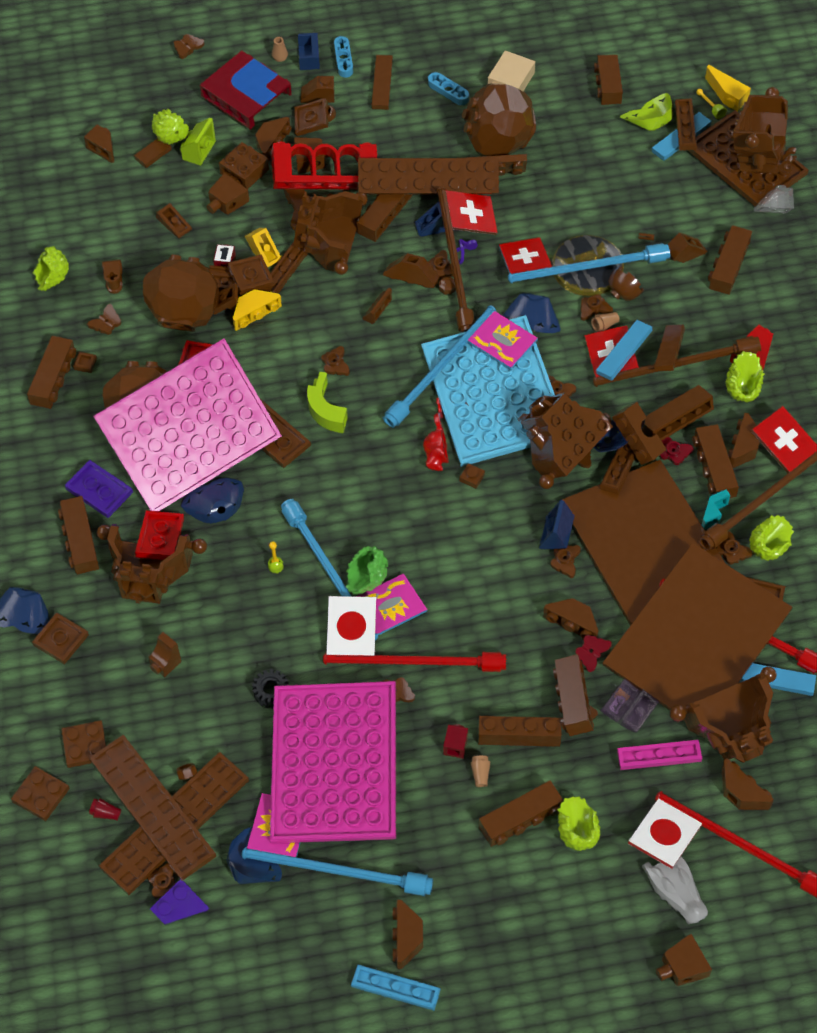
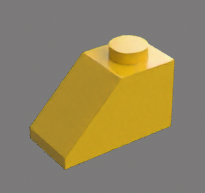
M258 228L245 236L252 252L256 256L262 254L267 267L281 259L267 228Z

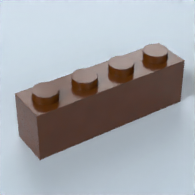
M378 194L372 205L370 204L367 207L364 215L358 218L356 223L358 234L376 242L413 194Z
M732 225L730 231H726L723 240L725 244H721L718 252L720 257L715 258L713 264L715 269L710 271L708 281H710L709 289L730 295L751 241V230Z
M56 336L51 337L27 393L30 405L51 409L53 403L57 401L58 391L63 387L65 374L70 370V362L76 356L73 340Z
M697 385L646 415L647 418L642 428L643 434L647 437L657 434L661 441L714 410L713 396L700 385Z
M718 424L696 428L692 441L694 447L698 449V461L703 464L702 471L704 478L708 480L709 494L715 495L727 489L730 498L737 497L739 486Z
M83 496L60 501L61 509H58L60 520H64L65 523L61 525L63 535L68 536L65 545L67 552H71L72 555L68 557L70 567L75 568L77 575L99 570Z
M578 654L555 660L556 668L553 669L555 680H558V684L555 687L558 697L560 696L561 701H558L560 712L563 713V717L560 718L563 730L567 729L569 736L594 731L583 664Z
M479 716V745L560 747V718Z
M550 780L479 818L478 827L491 847L496 844L502 845L514 834L518 836L527 827L540 824L547 816L557 815L559 813L557 809L561 807L560 804L564 800Z

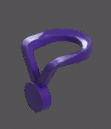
M459 239L458 244L460 247L456 248L457 252L461 251L459 265L464 261V249L473 250L477 248L476 240L466 242Z

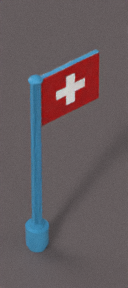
M540 237L499 244V249L509 272L508 281L510 283L643 259L644 261L647 260L648 264L666 261V259L670 258L668 244L660 243L645 246L643 252L552 267Z

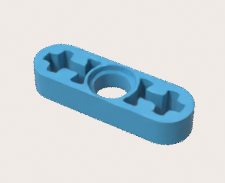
M339 36L334 40L338 74L341 77L347 78L353 74L348 38ZM341 55H347V56H348V57L345 58V59L340 58Z
M438 72L431 73L428 76V86L457 105H466L469 102V92L465 88ZM451 87L453 89L451 91H446L444 88Z

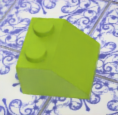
M212 118L197 123L193 130L189 131L188 138L180 147L183 160L202 165L216 142Z

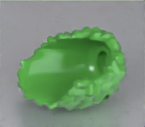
M376 546L363 547L362 550H359L354 555L352 561L348 563V569L346 570L348 573V585H346V588L349 592H352L354 595L363 594L364 592L372 591L385 580L388 562L381 549H378Z

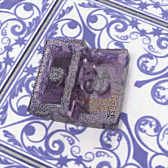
M624 679L600 711L618 724L636 733L659 702L645 690L639 691Z

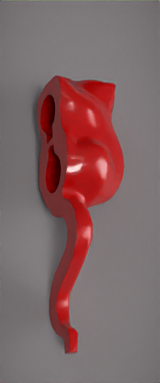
M436 398L438 413L434 415V422L437 428L424 439L423 448L427 455L426 467L430 470L443 471L442 463H449L446 437L440 421L443 418V411L439 398Z

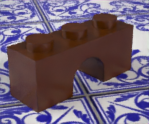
M638 402L624 407L612 419L625 440L628 441L640 464L643 465L653 461L667 449L657 434L650 437L643 434L641 423L647 417Z

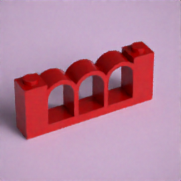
M366 142L359 144V147L346 144L337 151L330 144H320L313 150L310 146L302 143L295 144L292 147L290 143H273L271 150L273 189L358 190V176H341L340 157L351 155L357 160V163L358 158H377V144ZM297 154L306 156L310 162L311 175H292L291 158ZM328 155L334 162L335 176L316 175L317 156Z

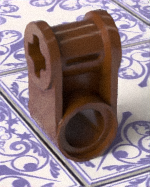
M121 260L102 261L107 291L112 294L119 293L123 288Z

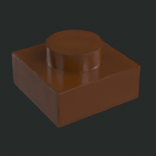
M468 463L459 477V481L476 489L485 475V470Z

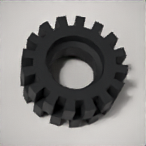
M270 669V673H267V670H263V675L259 673L257 674L258 678H254V683H252L253 694L256 702L259 701L260 706L265 704V708L269 709V705H272L273 709L274 694H266L263 691L264 686L270 683L286 686L289 685L288 680L283 673L280 675L278 670H276V673H274L273 669Z

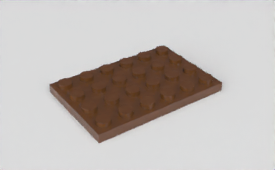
M735 110L697 136V149L688 151L752 205L760 209L805 177L809 170L796 160L791 164L786 163L793 166L791 172L779 170L778 173L740 171V163L737 161V153L734 150V141L731 140V132L735 129L736 120H739V113Z

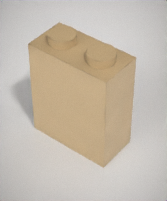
M504 51L488 77V84H506L524 91L535 73V61Z

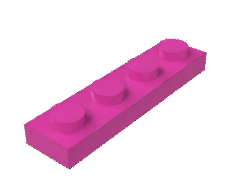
M699 740L617 749L620 770L702 762Z

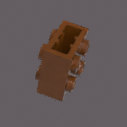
M243 142L219 162L220 174L226 173L246 189H249L269 170L268 158Z

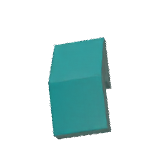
M727 489L710 496L702 522L704 530L709 529L715 523L720 524L722 514L719 509L727 506L730 499Z

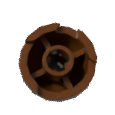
M618 266L609 278V286L612 289L610 293L617 300L619 298L624 301L634 300L644 289L639 288L640 282L630 272L625 274L622 271L623 267Z

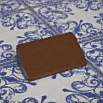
M391 288L386 289L378 296L363 316V320L371 324L376 322L392 300Z

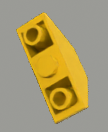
M254 289L239 297L233 316L235 331L245 328L248 324L260 320L265 315L275 312L282 307L280 294Z

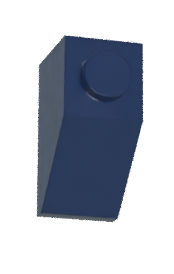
M437 202L415 222L419 236L445 232L440 202Z

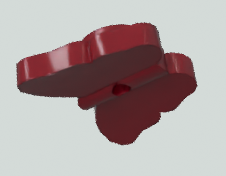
M668 436L662 440L667 450L660 454V459L672 460L673 464L679 465L684 461V458L693 453L694 448L690 444H680L673 441Z
M586 635L584 637V644L582 647H578L575 652L586 666L588 672H593L597 667V658L601 656L600 653L609 650L612 643L609 640L597 639L596 636Z

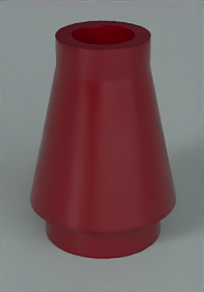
M94 798L89 814L93 815V818L118 821L122 809L101 798L99 800Z

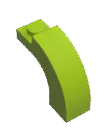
M319 372L318 378L314 379L313 386L308 385L307 388L310 414L323 428L344 433L348 419L347 408L331 405L324 399L328 384L327 373Z

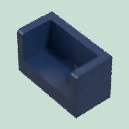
M318 33L298 34L300 70L320 69Z

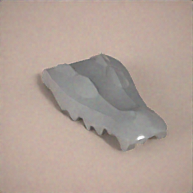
M682 857L679 858L673 869L661 862L655 866H652L649 862L642 865L655 892L662 900H666L675 911H679L687 924L697 923L705 919L708 915V910L700 898L693 875Z

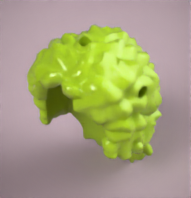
M170 109L162 110L157 115L153 114L152 130L156 134L158 141L170 145L185 139L189 133V127L183 123L184 120L181 116L171 113Z
M55 246L45 248V251L42 252L38 259L36 269L33 271V274L36 276L35 280L40 285L38 290L46 291L60 284L68 273L69 263L65 255L60 250H57Z
M743 351L736 359H733L734 363H732L729 368L730 371L727 373V392L737 401H753L759 396L762 389L761 384H763V376L765 374L759 362L760 357H757L752 352Z
M771 515L770 518H767L752 531L749 539L751 550L762 560L778 559L792 545L793 527L784 516L776 515L774 517Z
M564 798V802L560 804L561 807L557 809L560 813L558 816L560 838L567 847L573 850L581 851L593 848L601 835L597 812L588 806L585 798Z

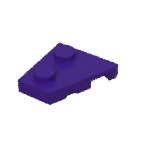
M179 880L150 910L166 925L201 912H206L209 910V907L184 881Z

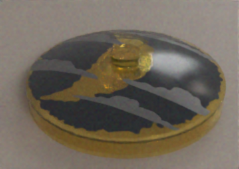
M593 235L576 236L568 239L558 247L553 257V267L620 256L622 254L613 243L604 238ZM624 263L556 274L554 276L563 288L574 294L582 296L601 295L612 290L609 286V278L618 266H622L624 270Z

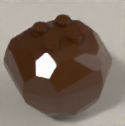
M491 83L475 93L470 99L467 109H464L462 112V119L467 121L464 125V132L467 133L475 151L481 156L510 155L520 148L524 149L536 130L531 98L518 88L506 84Z
M171 255L168 260H165L146 274L143 280L144 301L157 319L160 327L194 332L196 328L206 326L217 310L220 296L218 282L210 270L199 262V258L189 257L188 260H181V256Z
M128 361L125 368L117 372L103 388L105 409L168 371L159 367L157 362L149 361L146 362V365H139L137 361Z

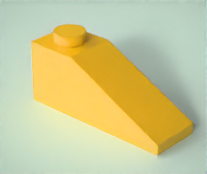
M711 65L707 66L705 75L707 82L723 104L738 111L744 105V102H747L751 88Z

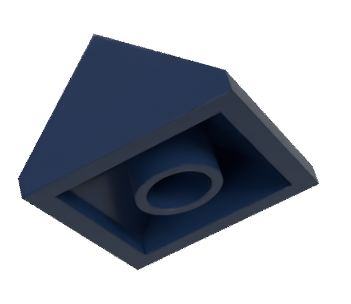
M560 500L546 516L539 545L540 549L567 548L574 514L565 501Z

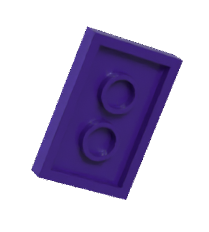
M91 460L65 484L67 491L76 497L83 496L86 504L107 518L133 493L131 487Z

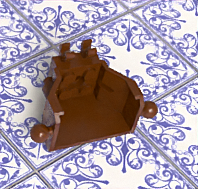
M775 87L768 88L765 95H749L747 102H744L743 111H740L739 120H736L735 129L731 132V140L734 141V150L737 153V161L740 163V171L778 173L779 170L791 172L793 169L792 165L786 164H791L797 159V156L791 155L796 153L797 149L795 147H790L786 150L788 101L783 96H779V90Z
M305 191L302 197L303 204L300 205L299 209L294 210L290 224L295 231L293 246L303 248L305 252L311 253L324 269L343 275L348 271L347 262L357 230L356 223L361 215L362 206L368 201L367 195L363 192L355 194L344 191L328 197L317 196L316 194L311 197L307 196Z
M566 393L541 396L529 406V414L523 413L517 419L521 421L523 428L527 430L526 435L531 442L532 465L541 475L539 485L543 489H550L554 484L555 478L567 476L613 427L611 425L612 418L609 414L582 407L576 401H571Z
M112 524L111 527L101 525L97 529L98 537L102 540H108L110 553L114 561L111 572L114 574L113 580L118 582L121 597L123 599L135 600L139 604L141 601L160 604L162 595L168 591L169 585L189 571L193 551L196 554H202L207 549L205 540L196 539L190 541V536L185 534L179 536L176 551L165 560L137 558L135 556L137 543L121 541L117 524Z
M769 666L764 667L760 674L683 707L675 705L670 709V717L676 722L684 720L688 730L710 741L712 748L719 751L723 760L734 758L744 763L762 755L764 747L772 744L773 741L770 734L771 721L768 716L773 691L769 683L776 679V670Z

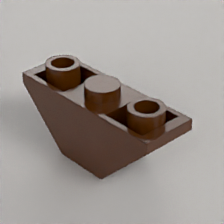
M289 117L265 122L255 134L258 151L268 158V162L272 159L271 150L273 143L283 142L286 135H289L291 132Z
M409 253L389 264L383 273V276L391 279L422 285L426 288H434L439 281V275L424 257Z
M744 413L743 419L738 420L736 430H739V433L734 434L732 445L735 446L728 453L732 468L756 458L760 441L751 432L757 425L749 413Z
M573 598L545 605L543 617L550 623H556L566 631L580 635L583 639L586 635L596 636L598 639L599 631L591 607Z
M726 758L722 766L723 796L739 810H769L774 800L771 793L757 785L752 776L746 775L741 771L737 763L731 762Z
M397 900V907H393V920H397V928H393V941H397V948L393 949V962H397V968L402 969L423 949V920L402 900Z

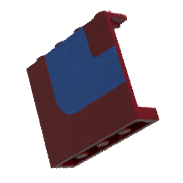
M242 50L200 84L201 96L248 129L255 126L254 116L282 92L289 96L292 95L291 83L287 79L282 78L274 70H270L262 62H258L250 54H246Z

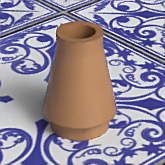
M276 37L274 38L272 57L274 60L282 62L286 60L288 51L283 38Z
M616 312L595 315L591 320L592 327L596 332L605 331L619 322V315Z
M488 756L472 757V762H470L476 787L488 786L491 763L488 761Z

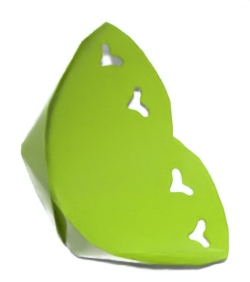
M668 93L659 95L647 102L641 109L629 111L621 115L620 118L648 131H654L672 120L671 97Z

